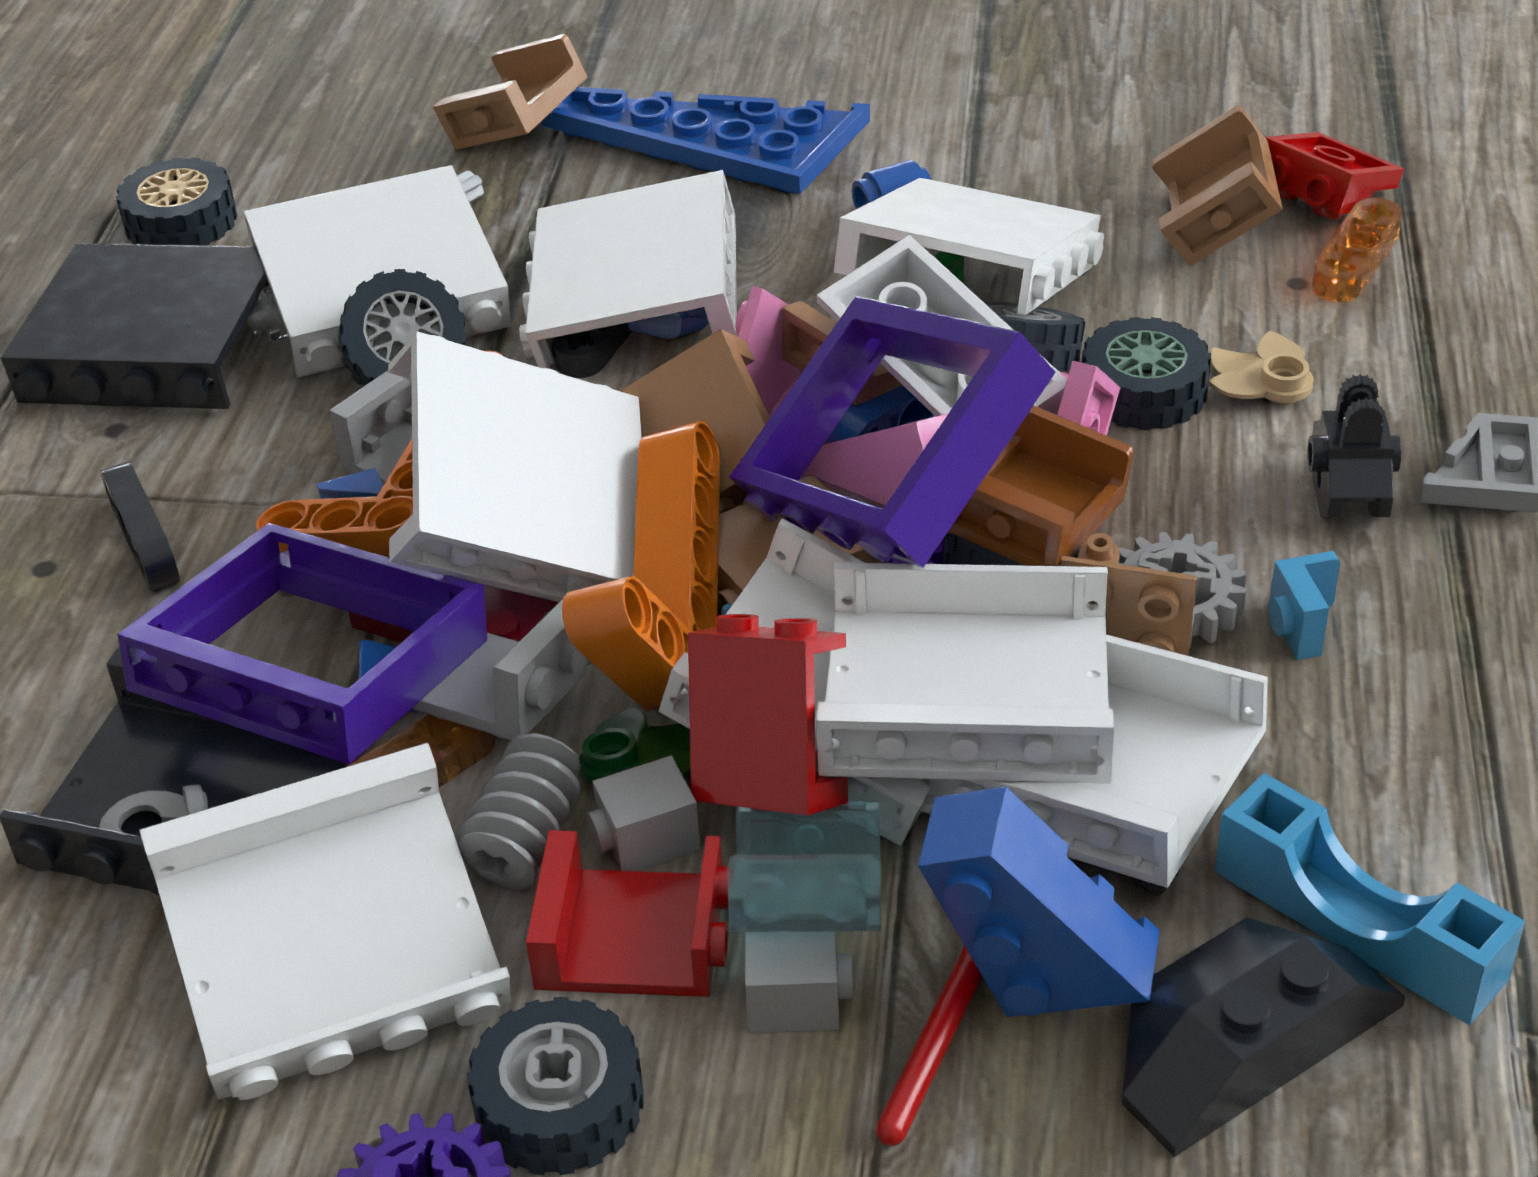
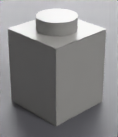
M672 755L592 781L596 810L587 813L589 830L598 852L610 851L619 871H640L701 850L697 802Z
M835 923L745 926V990L749 1034L839 1030L838 999H853L851 953L836 954Z

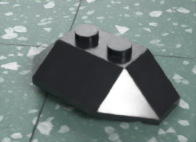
M1246 917L1155 973L1152 980L1150 1001L1131 1003L1122 1104L1173 1157H1176L1402 1008L1405 996L1347 947Z

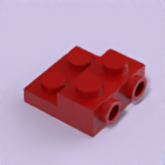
M1319 132L1265 137L1268 141L1280 197L1289 200H1297L1299 197L1312 206L1311 211L1326 218L1341 219L1343 214L1364 212L1370 196H1374L1376 191L1398 188L1404 171L1402 167Z

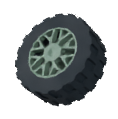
M1130 317L1128 320H1116L1109 322L1108 326L1099 327L1094 331V335L1088 337L1084 343L1082 363L1097 366L1120 387L1111 419L1112 422L1117 423V426L1125 428L1135 427L1139 428V430L1171 428L1174 424H1183L1189 421L1193 414L1197 415L1202 410L1203 402L1206 403L1211 352H1208L1207 343L1198 337V333L1192 329L1188 330L1182 327L1180 323L1163 321L1162 318L1151 317V319Z

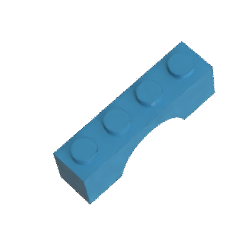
M1265 773L1222 813L1215 873L1331 943L1347 947L1371 967L1469 1026L1510 980L1525 920L1458 882L1443 893L1425 897L1408 895L1385 886L1361 869L1346 853L1332 829L1327 809L1324 806Z

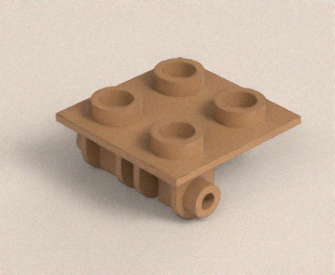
M1104 533L1091 535L1080 547L1078 558L1062 556L1061 566L1107 567L1106 635L1189 656L1197 576L1118 564L1120 559L1119 547L1114 543L1112 537ZM1090 601V602H1088V603H1089V604H1095L1096 602H1095V601Z

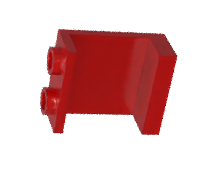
M753 614L716 616L715 628L688 632L691 793L697 802L807 816L848 803V777L819 776V772L816 771L814 654L845 648L846 633L818 631L817 620L811 618L774 620V628L759 627V616Z
M548 830L526 939L534 990L710 997L713 968L726 967L728 958V923L719 922L721 910H733L735 900V867L723 866L720 836H706L700 874L582 869L577 831Z

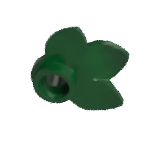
M632 707L603 721L596 728V732L584 740L582 744L583 752L579 756L581 765L580 775L591 784H593L592 781L671 755L683 778L691 776L690 729L680 723L665 726H648L644 714L636 707Z

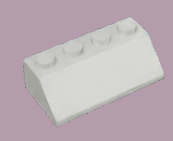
M911 235L900 240L817 294V303L837 322L855 296L1013 330ZM887 355L880 362L935 416L948 414L973 378L972 376ZM1045 359L1056 373L1034 406L1057 415L1067 379Z

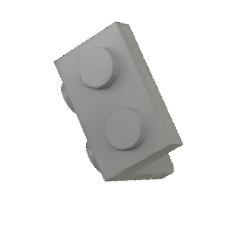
M388 370L330 409L341 466L354 473L376 468L383 485L412 439L411 382L408 381V378L388 373Z
M563 600L520 642L487 633V641L412 709L431 714L439 719L450 720L479 729L500 738L513 740L520 734H529L587 673L586 664L588 659L574 647L565 631L562 619Z

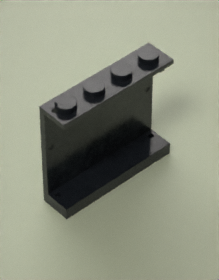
M76 243L2 354L1 360L17 403L228 409L230 401L220 366L254 304H276L256 247Z
M118 646L106 663L118 700L113 710L40 816H38L37 812L28 810L26 813L4 809L0 814V822L17 864L25 865L36 871L51 870L85 877L98 884L114 883L148 890L160 896L146 855L140 830L164 822L155 812L140 811L126 818L121 827L123 833L99 828L103 816L118 801L128 796L151 790L183 795L182 786L200 784L202 791L206 793L208 809L355 765L359 756L351 764H346L127 691L120 647Z

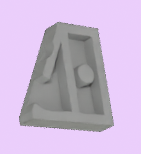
M1478 413L1466 427L1464 437L1455 440L1445 452L1443 465L1435 474L1428 472L1424 477L1420 503L1499 509L1505 512L1525 511L1538 513V417Z

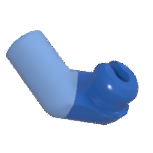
M702 307L628 322V328L630 331L663 339H675L704 330L709 321L705 308Z

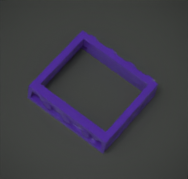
M855 296L729 477L748 494L743 501L748 508L759 511L770 522L774 523L778 517H781L811 534H814L816 530L820 531L829 540L844 549L851 550L857 544L870 555L886 564L891 557L923 568L1056 372L1019 331ZM885 355L972 376L973 378L883 509L798 481Z
M268 523L117 634L127 691L346 764H351L487 641L484 585L450 575L392 563L390 558ZM279 542L288 544V549L283 553L279 550ZM279 590L415 631L349 688L210 645V643Z

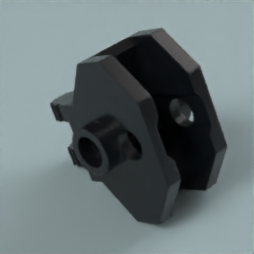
M1352 375L1351 378H1346V381L1341 383L1342 387L1339 388L1340 394H1338L1336 411H1322L1321 420L1314 421L1313 432L1308 439L1307 464L1309 472H1312L1320 516L1340 517L1342 502H1368L1370 516L1390 517L1394 499L1393 472H1398L1401 465L1399 435L1390 434L1385 410H1383L1382 406L1380 407L1377 400L1379 398L1377 383H1374L1373 378H1368V375Z

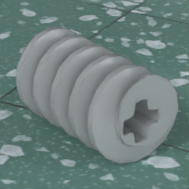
M536 733L520 734L509 742L502 759L498 761L491 779L485 784L480 798L476 800L469 818L465 820L457 836L461 857L478 876L493 885L508 890H524L533 885L538 874L537 867L542 865L548 830H559V827L564 825L570 813V807L575 804L581 792L579 781L576 778L581 769L578 755L566 744L550 736Z

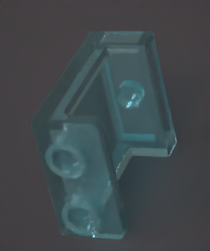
M848 801L847 804L808 816L736 806L737 854L729 858L727 866L729 932L881 931L879 801Z

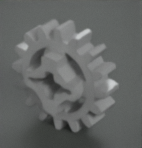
M1160 532L1158 543L1151 544L1142 537L1135 538L1134 551L1119 548L1120 559L1118 564L1197 576L1190 648L1193 636L1199 635L1207 642L1213 643L1216 641L1217 628L1230 632L1235 628L1236 616H1243L1246 572L1245 570L1235 569L1236 556L1234 554L1217 556L1218 543L1210 541L1200 547L1194 543L1193 534L1188 533L1182 540H1173L1172 542L1166 532Z

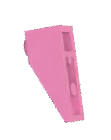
M948 414L824 444L804 474L809 476L813 474L817 479L886 505Z

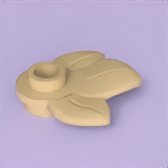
M1268 331L1261 338L1256 353H1240L1220 348L1211 349V366L1217 376L1210 380L1209 386L1228 397L1238 399L1265 397L1275 404L1288 405L1305 399L1311 394L1314 378L1309 371V364L1304 359L1305 353L1301 347L1273 331Z

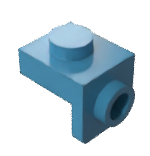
M1333 551L1274 562L1268 605L1269 619L1274 633L1285 638L1296 660L1322 656L1329 607L1333 605L1340 569V560Z

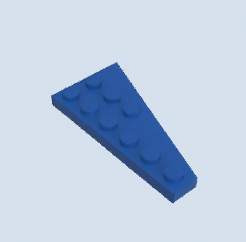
M577 87L541 122L543 127L562 131L569 136H581L600 141L610 147L634 150L645 153L652 158H664L687 164L691 168L698 170L706 169L713 172L723 170L725 175L732 176L739 181H751L774 187L781 192L801 194L870 122V104L852 103L851 111L826 110V101L807 100L805 106L784 108L779 107L778 101L775 98L699 94L698 102L674 101L673 92L655 91L653 97L630 99L627 98L626 92L622 89Z

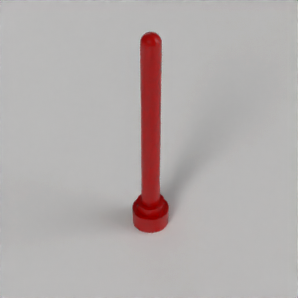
M963 946L876 1124L877 1138L886 1146H897L906 1138L982 978V974L965 946Z

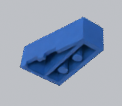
M1006 786L935 797L918 868L1006 1017L1034 1016L1048 1012L1150 1001L1160 932L1146 917L1134 920L1113 900L1115 888L1100 874L1089 878L1067 857L1069 845Z

